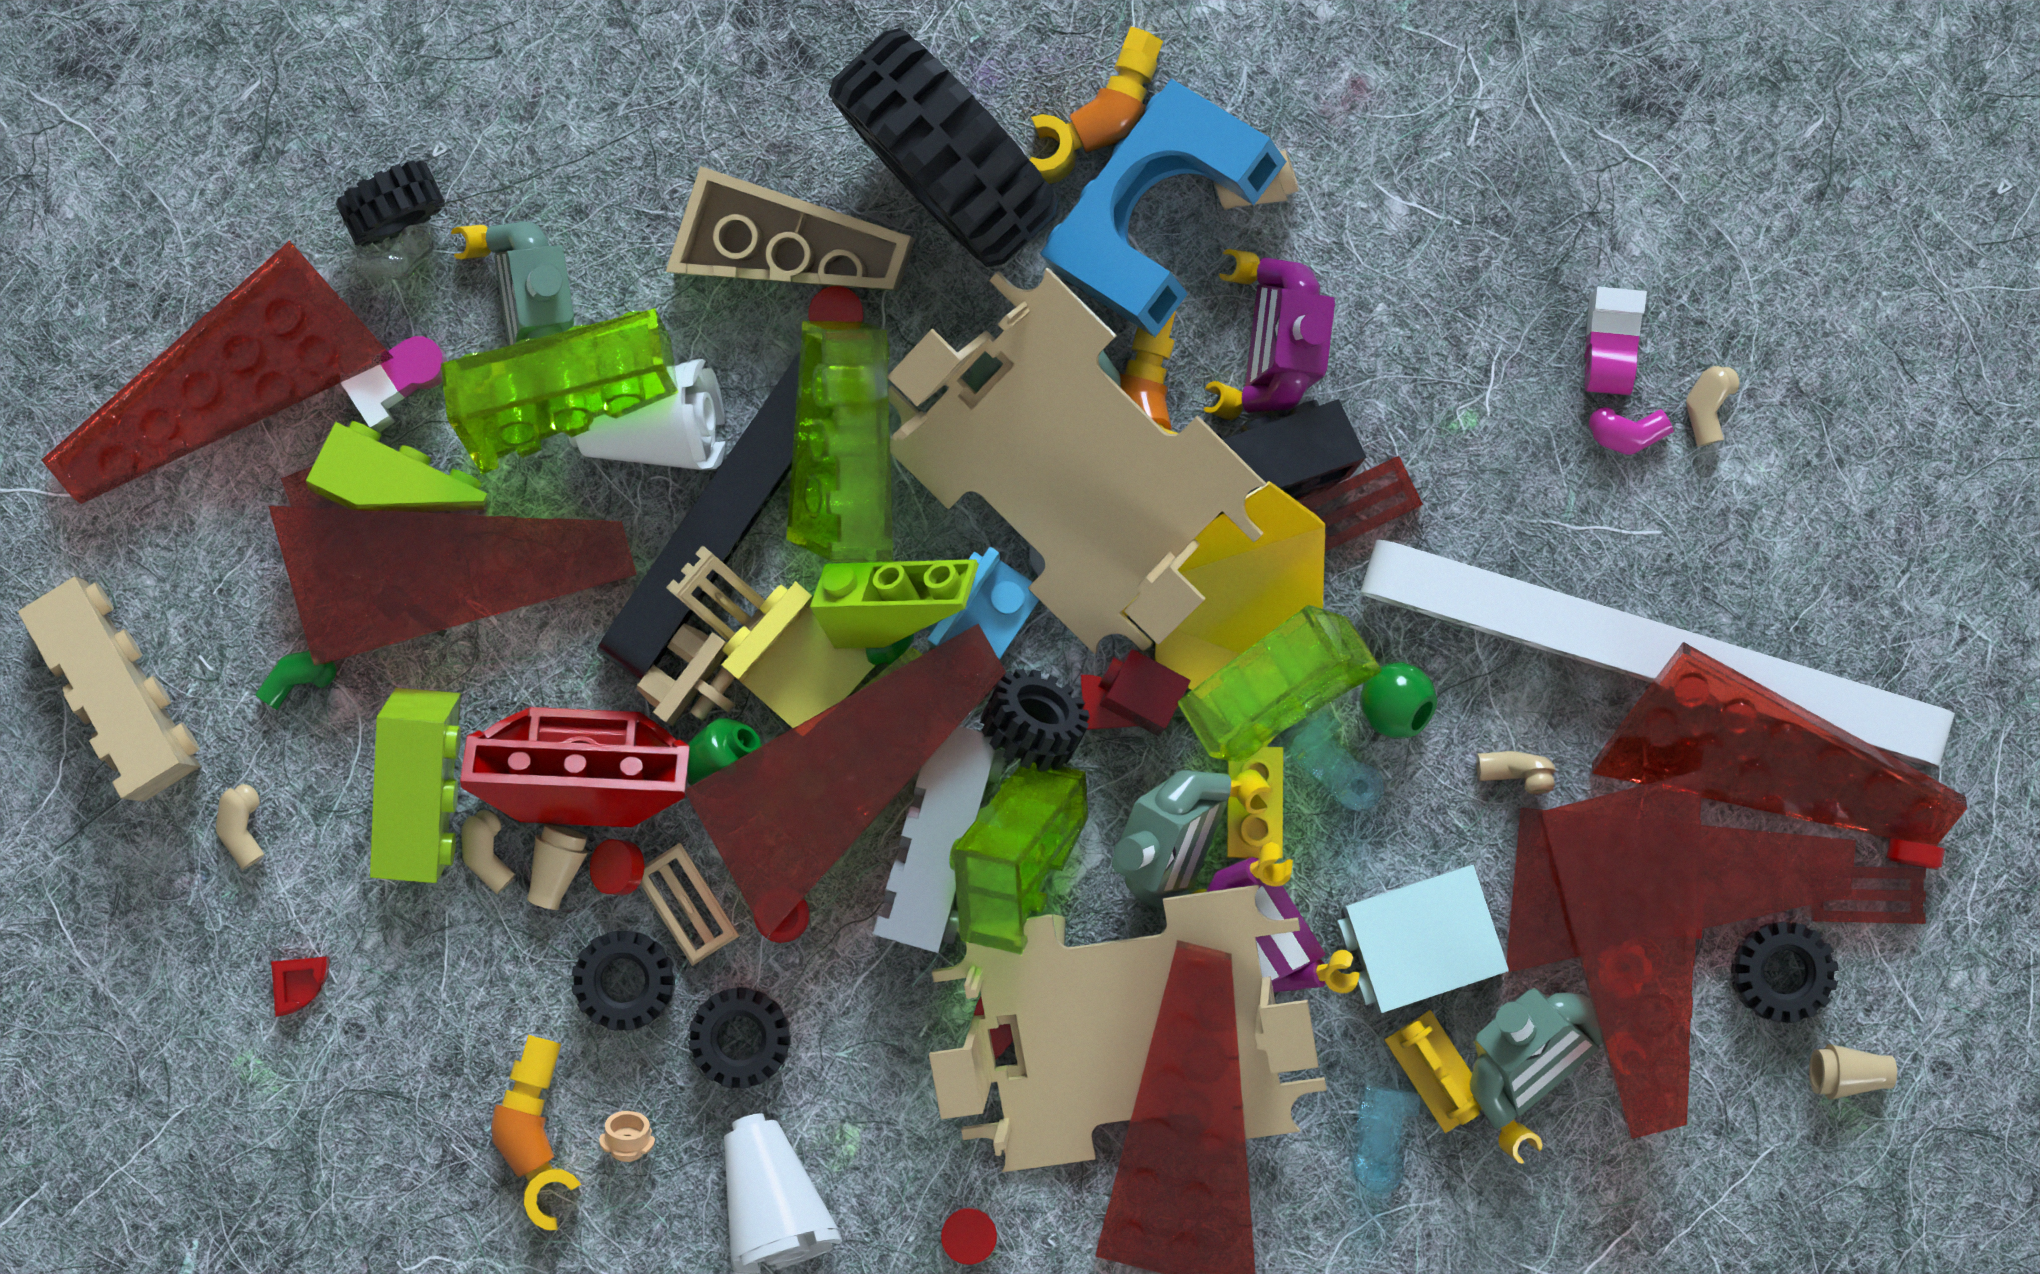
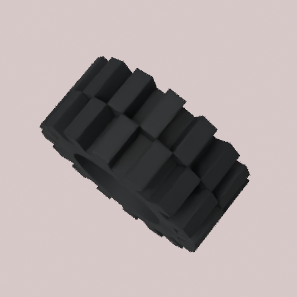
M422 160L416 163L415 161L406 162L402 167L400 164L392 166L389 171L384 173L379 171L373 174V178L369 180L363 179L356 183L358 187L346 190L344 196L339 197L336 203L355 245H361L362 247L368 246L371 243H374V245L382 243L388 237L391 240L398 237L399 233L403 231L409 232L415 229V225L418 223H425L430 220V216L438 214L441 208L445 206V200L427 163H424Z
M1024 669L1015 670L1013 675L1010 672L1006 673L999 680L981 715L980 723L984 724L982 728L984 737H992L989 744L994 750L1003 747L1006 750L1003 757L1010 762L1014 756L1020 758L1021 767L1029 769L1032 763H1036L1038 771L1047 772L1049 766L1054 771L1060 769L1064 763L1067 765L1089 726V723H1087L1090 718L1089 711L1082 709L1085 702L1081 696L1071 697L1074 691L1072 687L1068 684L1063 688L1057 686L1056 683L1059 678L1053 675H1049L1047 680L1042 679L1041 671L1032 669L1029 676H1027Z
M1779 922L1762 925L1760 929L1751 931L1745 936L1746 941L1743 945H1738L1734 953L1737 955L1736 963L1731 964V973H1735L1736 982L1732 983L1734 990L1740 993L1743 998L1741 1002L1745 1007L1752 1009L1756 1012L1755 1015L1763 1019L1793 1023L1800 1022L1804 1018H1811L1818 1014L1817 1010L1820 1007L1827 1006L1831 1001L1828 997L1831 990H1836L1838 981L1834 980V972L1839 971L1838 961H1833L1831 953L1834 951L1831 945L1824 943L1820 933L1806 928V925ZM1781 950H1788L1798 955L1805 967V978L1802 985L1796 991L1789 994H1780L1772 990L1764 977L1766 961L1772 954Z
M633 931L607 932V934L598 936L590 941V944L585 949H582L578 955V962L576 966H573L571 975L574 976V985L571 986L572 992L577 997L579 1002L577 1005L581 1012H585L590 1017L589 1020L596 1025H602L614 1031L638 1029L657 1019L663 1013L666 1005L670 1003L673 996V985H675V975L672 972L673 964L670 957L664 952V948L658 942L649 938L648 935ZM620 958L636 962L643 970L645 976V985L641 994L636 999L625 1003L611 999L606 994L602 985L604 970L611 962Z
M743 987L727 989L709 997L696 1011V1015L693 1021H691L689 1028V1050L692 1051L695 1065L705 1073L704 1076L709 1080L715 1081L727 1088H750L771 1078L785 1062L788 1048L791 1044L790 1025L787 1016L785 1017L781 1010V1006L769 998L767 994L759 990ZM733 1016H745L752 1019L761 1031V1045L758 1051L748 1059L736 1060L730 1058L722 1051L719 1045V1030L723 1023Z

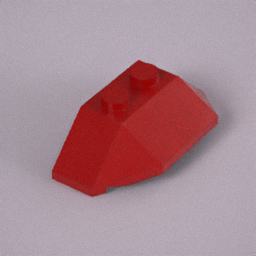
M528 707L498 721L483 732L478 730L467 735L460 785L462 789L522 823L634 827L685 798L690 746L680 739L676 740L667 730L641 712Z

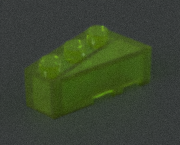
M1307 605L1178 700L1177 703L1210 757L1240 762L1257 753L1262 748L1263 742L1382 672V669L1349 617Z
M1032 763L1029 769L1019 766L1010 778H1006L1002 782L1000 790L990 803L980 809L975 821L965 834L955 840L950 851L949 864L951 870L955 871L960 941L1022 955L1028 943L1027 935H1024L1025 923L1031 911L1043 912L1049 898L1046 893L1041 891L1052 869L1063 871L1089 818L1086 771L1063 766L1055 771L1051 766H1049L1047 772L1038 771L1036 763Z

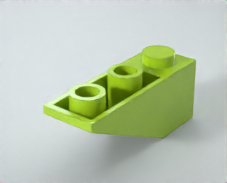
M335 421L306 479L309 491L358 514L484 510L487 504V493L479 490L482 483L478 479L457 469H452L450 474L447 475L429 466L432 459L412 447L402 445L399 451L379 442L382 436L380 433L356 421H351L349 427Z
M976 559L824 564L810 608L834 649L884 648L964 610L979 564Z

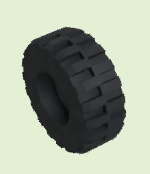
M897 28L882 32L833 78L828 95L847 122L904 187L956 241L984 266L991 268L1005 264L1054 218L1059 200L1039 170L969 90L920 42L912 38L905 30Z

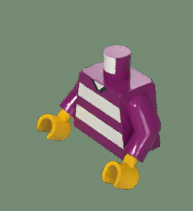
M1226 249L1223 251V254L1234 256L1237 266L1232 275L1219 273V277L1227 282L1246 285L1258 280L1260 284L1257 285L1245 387L1241 392L1219 381L1208 383L1205 390L1221 396L1219 402L1214 407H1204V411L1225 420H1233L1241 414L1243 408L1247 413L1282 411L1294 408L1299 404L1305 391L1326 374L1335 299L1334 297L1320 295L1319 282L1312 269L1307 265L1263 257L1260 260L1253 252Z
M1273 842L1266 843L1260 851L1259 859L1251 857L1221 869L1214 874L1206 892L1259 885L1255 895V902L1258 910L1264 916L1273 920L1298 918L1300 931L1256 937L1262 977L1271 976L1273 992L1324 987L1325 984L1331 990L1340 994L1354 990L1360 973L1344 974L1337 970L1346 969L1351 966L1352 954L1347 950L1336 951L1331 956L1329 964H1325L1321 960L1326 955L1282 886L1290 880L1293 860L1287 859L1283 863L1275 864L1279 859V845Z

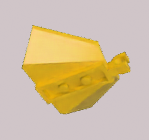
M1270 481L1265 486L1259 487L1248 494L1245 499V510L1248 517L1263 532L1262 536L1255 542L1223 511L1195 537L1200 545L1179 567L1178 571L1205 597V600L1159 645L1156 643L1155 649L1156 662L1190 679L1188 688L1260 747H1267L1321 685L1325 523L1316 514ZM1136 597L1121 611L1124 615L1128 616L1124 611Z

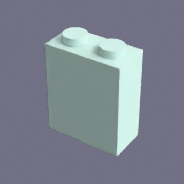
M1467 865L1343 906L1346 918L1337 920L1345 949L1348 952L1357 950L1363 971L1358 972L1360 976L1357 986L1365 1005L1374 1003L1376 1011L1379 1013H1384L1509 971L1474 865Z

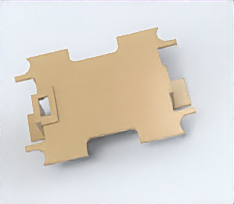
M1048 267L1045 269L1044 278L1040 285L1029 290L1015 287L998 271L989 281L1016 307L998 323L1004 331L995 339L986 330L959 352H956L934 329H931L893 369L887 378L917 407L944 385L949 389L924 414L922 411L919 412L891 385L882 395L898 410L901 417V427L891 436V440H884L881 444L948 510L965 493L976 492L1042 555L1045 561L1044 571L1028 589L1094 654L1098 652L1101 639L1110 634H1121L1128 637L1144 652L1153 642L1121 611L1136 597L1124 612L1159 645L1205 600V597L1178 571L1179 567L1200 545L1195 537L1223 511L1255 542L1262 536L1263 532L1248 517L1245 510V499L1252 489L1263 487L1267 483L1198 415L1180 433L1169 434L1134 402L1099 365L1100 353L1117 335ZM986 351L992 358L997 357L1003 365L976 393L961 377Z
M1259 885L1163 898L1167 926L1162 933L1152 936L1067 947L1062 945L1056 937L1052 914L957 928V931L966 942V955L955 966L933 969V982L966 978L964 984L966 999L977 998L980 991L985 1015L973 1016L963 1048L929 1053L941 1119L983 1114L991 1083L997 1082L1004 1119L994 1123L962 1127L961 1131L963 1140L975 1138L994 1140L995 1156H1000L1002 1150L1005 1153V1165L1002 1168V1172L1095 1160L1096 1154L1092 1131L1096 1126L1105 1123L1190 1112L1197 1115L1202 1123L1205 1145L1300 1132V1127L1296 1125L1291 1115L1292 1105L1297 1098L1306 1093L1326 1091L1325 1077L1280 1083L1279 1073L1319 1068L1308 1000L1275 1004L1271 976L1262 977L1256 937L1300 931L1298 918L1273 920L1264 916L1258 910L1255 902V895ZM1010 1024L1017 1064L996 1067L990 1029L998 1028L999 1025Z

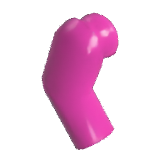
M1602 407L1594 411L1589 419V427L1593 432V438L1601 446L1625 455L1635 454L1674 432L1670 420L1662 409L1634 422L1616 415L1612 408Z

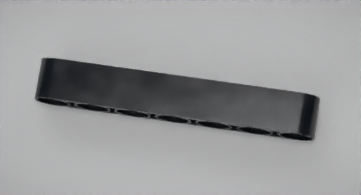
M813 338L803 346L611 624L597 647L598 653L639 681L642 680L653 665H658L669 649L667 646L671 639L693 614V611L666 587L673 579L678 584L683 580L686 575L681 570L687 563L693 567L701 559L696 553L702 546L708 549L725 565L729 562L851 384L858 370L856 367ZM712 569L706 578L713 584L719 574ZM699 586L691 593L699 602L707 594Z

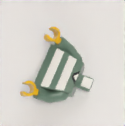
M522 221L489 226L488 228L481 224L455 227L452 229L451 234H462L466 241L465 251L454 254L456 259L481 258L488 256L491 251L494 252L509 354L505 360L477 358L472 363L471 369L486 371L484 382L481 385L475 386V390L506 392L511 387L513 379H522L556 364L562 356V350L566 347L574 325V312L564 249L562 245L549 246L548 239L542 228L533 222Z
M1252 769L1243 771L1234 780H1231L1229 774L1190 770L1179 771L1165 782L1139 797L1135 802L1121 840L1115 846L1112 868L1125 876L1127 888L1139 901L1164 910L1163 898L1189 895L1188 889L1194 887L1228 798L1236 797L1250 814H1260L1266 811L1268 806L1258 793L1272 792L1273 789L1260 773ZM1198 889L1194 891L1192 894L1206 892L1207 889Z
M1536 988L1530 989L1515 1002H1508L1501 1006L1497 1011L1496 1018L1483 1028L1474 1039L1478 1058L1476 1059L1469 1083L1471 1093L1494 1129L1501 1128L1502 1131L1498 1140L1500 1148L1518 1163H1524L1518 1154V1147L1523 1140L1526 1139L1539 1152L1542 1150L1543 1144L1541 1138L1536 1133L1515 1121L1516 1116L1520 1117L1598 1051L1599 1047L1597 1045L1602 1043L1605 1045V1055L1623 1075L1631 1074L1621 1062V1058L1626 1052L1634 1050L1642 1058H1647L1646 1052L1635 1038L1627 1032L1616 1033V1025L1583 994L1555 993L1547 997Z

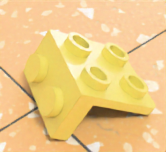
M795 581L788 590L781 584L768 596L759 608L765 616L752 631L743 626L728 641L722 650L728 655V658L721 665L801 736L811 737L816 734L876 665L868 662L865 648L834 649L810 608L813 596Z

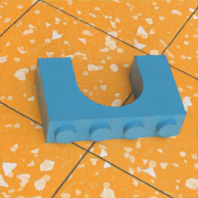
M1171 78L1164 89L1150 99L1146 106L1145 114L1127 138H1122L1113 150L1112 158L1097 178L1090 181L1084 187L1080 194L1079 202L1064 222L1057 225L1051 231L1046 246L1040 252V255L1058 276L1148 334L1156 337L1188 293L1169 270L1130 246L1128 224L1132 210L1139 198L1157 182L1173 175L1188 173L1205 176L1252 205H1255L1287 161L1271 138Z

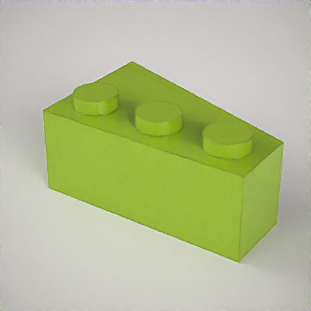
M396 687L377 715L370 878L437 883L445 865H453L456 834L448 831L450 813H455L458 801V780L453 778L455 759H458L461 743V727L458 726L461 693Z

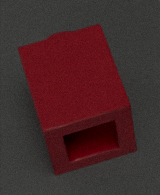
M1131 649L1122 661L1115 657L1110 661L1098 684V687L1106 690L1099 705L1158 736L1169 724L1191 680Z

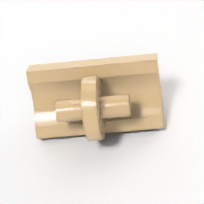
M683 624L667 647L689 663L685 670L675 681L653 665L636 687L645 699L656 708L653 713L673 727L698 692H701L702 695L689 711L703 721L715 704L729 713L735 704L723 696V693L735 677L722 667L710 684L706 683L726 656L722 650L727 642L713 632L708 636L698 629Z

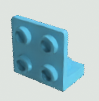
M992 547L988 548L983 557L974 551L969 558L976 559L979 566L965 609L926 628L931 633L927 640L932 649L983 683L986 682L1040 601L1028 589L1033 582L1002 562L999 552Z

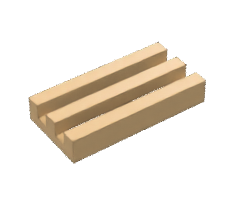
M702 546L696 553L701 558L693 567L687 563L681 570L686 575L683 580L678 584L673 579L666 588L723 638L729 641L736 633L691 595L697 586L750 631L765 616L759 609L765 600L714 554ZM712 569L758 609L752 618L706 578Z
M678 843L645 864L644 875L640 884L692 966L740 937L682 843ZM676 858L722 929L723 933L718 937H714L668 864ZM657 870L663 876L704 941L705 945L696 950L650 877Z

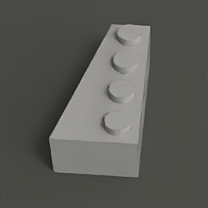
M934 720L914 790V801L909 808L901 834L898 858L895 859L886 886L882 915L877 917L873 935L940 953L943 942L954 945L962 912L952 910L958 888L969 891L977 859L967 856L973 835L984 837L992 805L982 803L988 781L996 784L999 783L1006 759L1003 757L1005 751L994 750L989 744L992 737H984L982 732Z

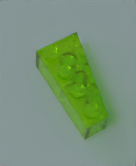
M656 308L645 311H631L618 318L591 325H577L564 332L537 339H522L510 346L482 353H468L459 359L441 363L447 420L482 475L498 469V459L515 451L522 458L541 451V441L553 435L565 432L572 438L589 431V426L594 418L603 414L617 419L679 393L671 337Z
M802 321L786 540L830 562H893L889 393L887 378L890 347L887 341V330L866 322Z

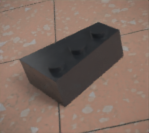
M1339 399L1319 405L1317 400L1304 402L1291 409L1287 413L1288 417L1271 422L1268 416L1255 419L1244 425L1239 430L1240 433L1224 439L1220 433H1216L1266 483L1272 482L1296 501L1350 478L1366 459L1362 446ZM1259 487L1252 489L1248 494L1258 489Z

